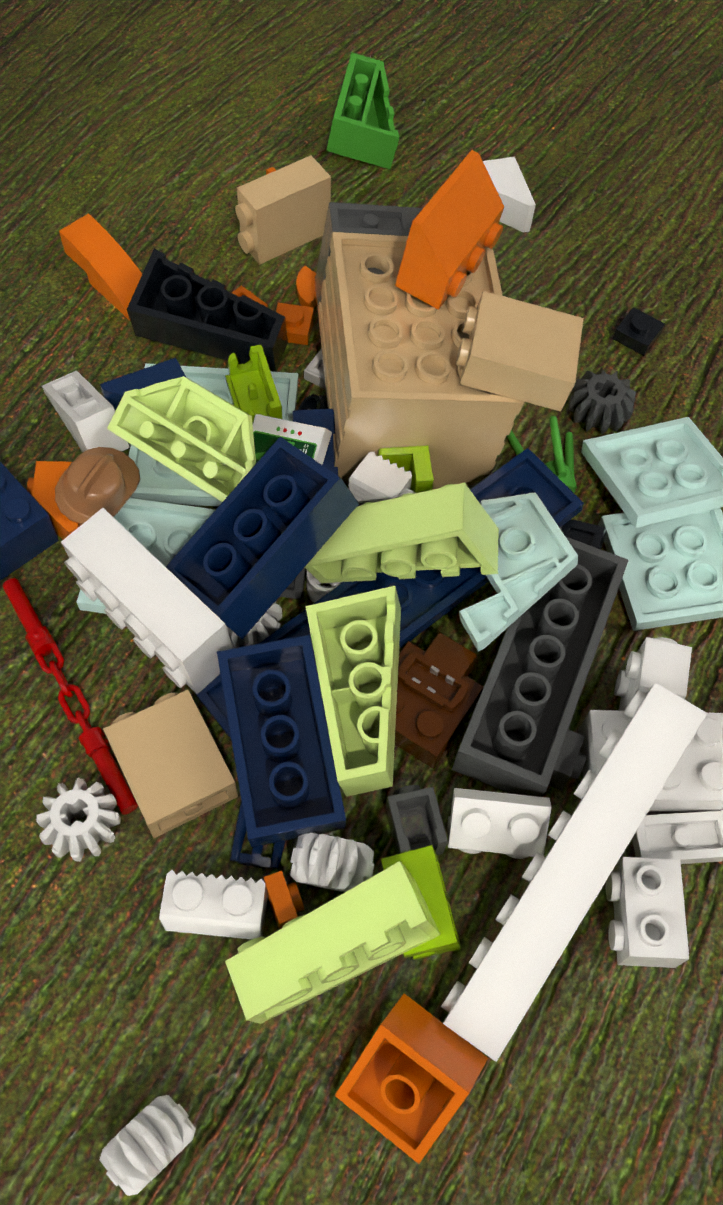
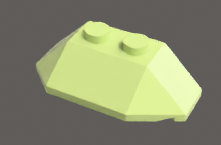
M184 376L156 383L142 389L126 391L107 427L108 430L221 502L226 499L256 464L252 416Z

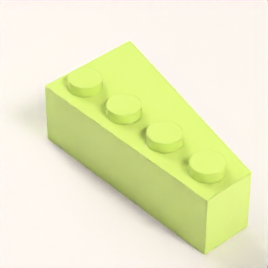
M399 861L312 912L288 921L282 926V929L266 938L258 937L245 942L237 948L238 954L226 960L225 963L246 1020L261 1024L440 936V933L416 880Z

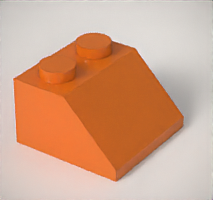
M404 993L375 1032L338 1089L335 1097L415 1162L420 1164L469 1095L488 1057Z

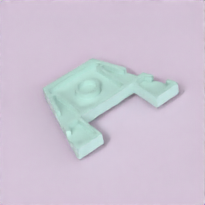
M536 492L481 500L482 507L499 528L498 574L486 575L497 594L459 611L460 621L478 651L486 648L578 565V554Z

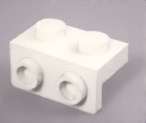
M454 788L451 816L448 817L447 823L448 848L459 849L470 854L482 851L502 853L517 859L529 856L534 857L537 852L544 856L552 808L550 798Z

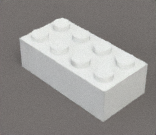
M104 508L100 509L61 541L69 556V559L64 563L78 579L76 584L83 593L93 602L98 598L106 607L104 609L105 613L118 628L122 630L127 626L135 635L133 640L136 645L150 659L156 655L165 665L162 668L163 671L179 688L187 684L198 694L220 674L217 651L233 649L225 623Z
M589 711L579 729V734L585 736L580 750L582 753L587 754L582 769L583 778L588 770L598 774L606 761V758L599 754L600 750L613 730L622 734L631 720L630 717L624 714L625 711ZM708 713L646 815L723 810V713Z

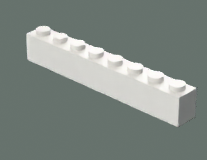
M656 682L647 694L638 690L624 712L626 716L631 718L629 724L622 734L613 730L599 752L600 755L606 758L598 774L588 770L574 792V795L581 799L580 803L572 815L563 810L549 832L548 836L556 840L549 853L544 857L537 852L524 872L522 878L530 882L520 899L511 894L495 920L503 925L493 942L485 937L483 938L469 961V964L476 968L466 986L457 981L441 1006L449 1012L443 1024L496 1062L708 714Z

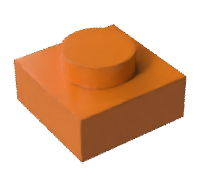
M278 302L276 312L285 316L288 343L308 345L314 321V307Z
M282 870L263 877L268 899L279 930L282 929L285 923L298 917V912L304 910L296 883L286 884Z

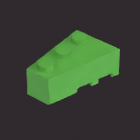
M351 52L333 117L326 151L391 170L400 137L398 130H395L393 118L395 114L393 107L389 103L388 96L390 91L383 61Z

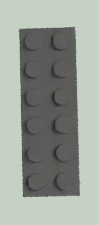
M566 537L578 554V565L508 627L452 768L453 771L510 794L542 797L545 793L628 563V559Z

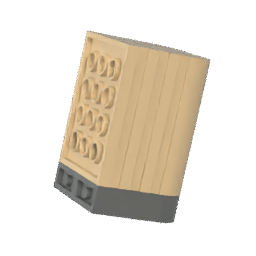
M329 202L315 276V289L328 409L334 410V467H338V476L347 485L350 483V476L369 452L375 451V455L378 456L380 448L426 445L429 447L434 479L432 490L447 484L465 482L467 486L473 485L483 480L493 470L496 464V457L500 455L505 445L504 440L510 434L514 426V419L516 415H519L524 404L523 401L460 385L463 366L456 365V359L462 339L469 338V334L462 332L469 306L477 308L483 291L503 296L493 249L485 248L486 252L475 273L470 271L466 273L467 278L460 293L456 298L449 296L439 310L395 286L412 221L423 208Z

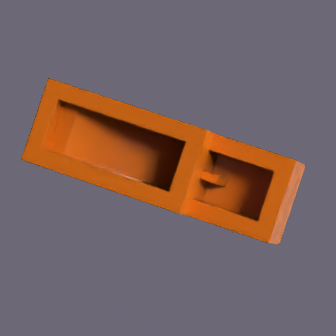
M88 213L59 230L64 252L87 273L89 283L130 320L127 307L140 281L142 272L115 239Z

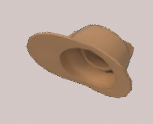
M106 447L88 449L80 454L60 477L55 487V502L62 514L79 524L86 522L102 508L114 517L135 492L140 482L139 469L129 456L116 449Z

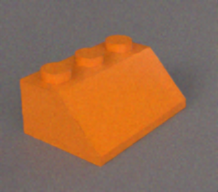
M473 150L469 152L412 221L398 272L396 287L438 310L449 296L457 297L466 281V273L468 271L475 273L486 252L485 248L493 249L503 231V226L498 223L504 205L479 153Z

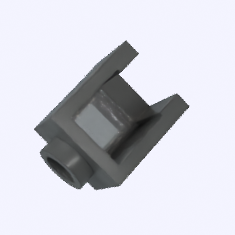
M409 785L395 790L392 796H387L385 809L396 855L430 845L433 846L437 855L443 854L448 840L434 788L420 789L419 785Z

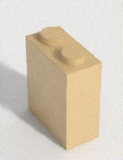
M312 155L237 187L238 205H236L235 211L240 223L238 241L242 250L246 254L250 253L260 265L323 236L328 205L331 202V176Z
M483 291L477 308L469 306L463 324L462 332L469 334V338L462 339L456 359V365L463 366L460 385L561 412L576 382L584 318Z
M189 690L179 694L175 692L168 693L157 699L153 706L138 713L128 712L122 714L110 726L103 728L153 839L238 797L236 783Z

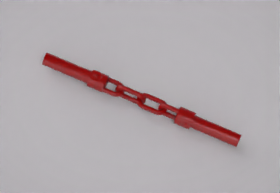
M11 578L5 581L2 587L27 633L25 638L41 669L48 674H53L61 688L58 693V700L70 722L80 724L83 730L78 739L85 748V753L95 762L110 793L115 797L121 814L126 815L133 812L138 807V804L110 753L111 748L108 745V740L105 739L102 728H92L88 721L91 710L81 689L74 684H69L61 670L64 665V658L48 627L42 625L19 580ZM53 652L57 663L51 660L48 667L43 657ZM73 691L84 712L77 710L75 716L65 700V695L71 698Z

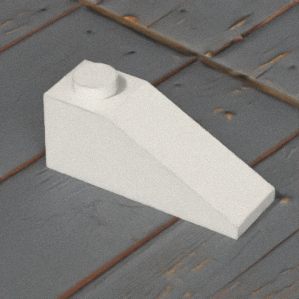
M77 370L42 385L46 396L82 452L96 447L113 448L121 452L130 448L127 441L107 429L115 413L113 405Z

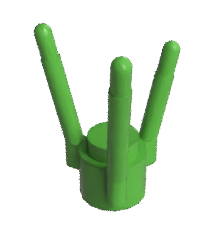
M553 415L549 418L554 460L545 463V465L575 493L577 485L574 477L573 434L570 431L565 434L564 462L558 420ZM511 430L507 438L516 455H518L524 449Z

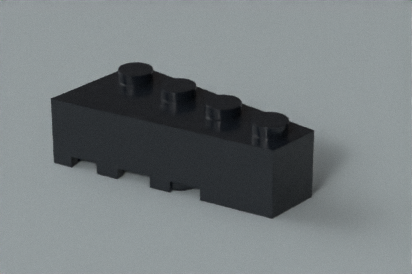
M155 248L127 307L135 336L227 361L229 356L235 353L239 364H245L250 360L249 352L251 346L262 345L269 369L272 372H277L288 344L285 316L245 295L238 297L227 291L224 284L214 279L210 282L196 275L193 268L183 263L175 264L168 260L164 253Z

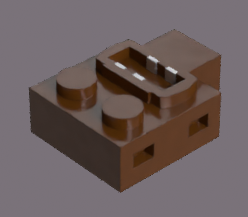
M440 632L427 651L408 641L399 654L395 745L433 769L477 705L484 686L468 677L473 670L477 654Z

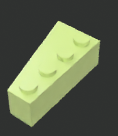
M465 482L447 484L438 489L420 493H407L397 498L379 502H367L357 506L305 568L321 583L376 580L377 573L383 572L399 579L416 578V571L441 570L442 577L460 576V568L481 567L482 575L498 574L499 528Z
M396 586L306 606L337 781L346 797L393 787L401 606Z

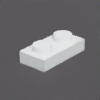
M723 810L646 815L632 837L635 856L640 858L680 859L681 864L723 861Z

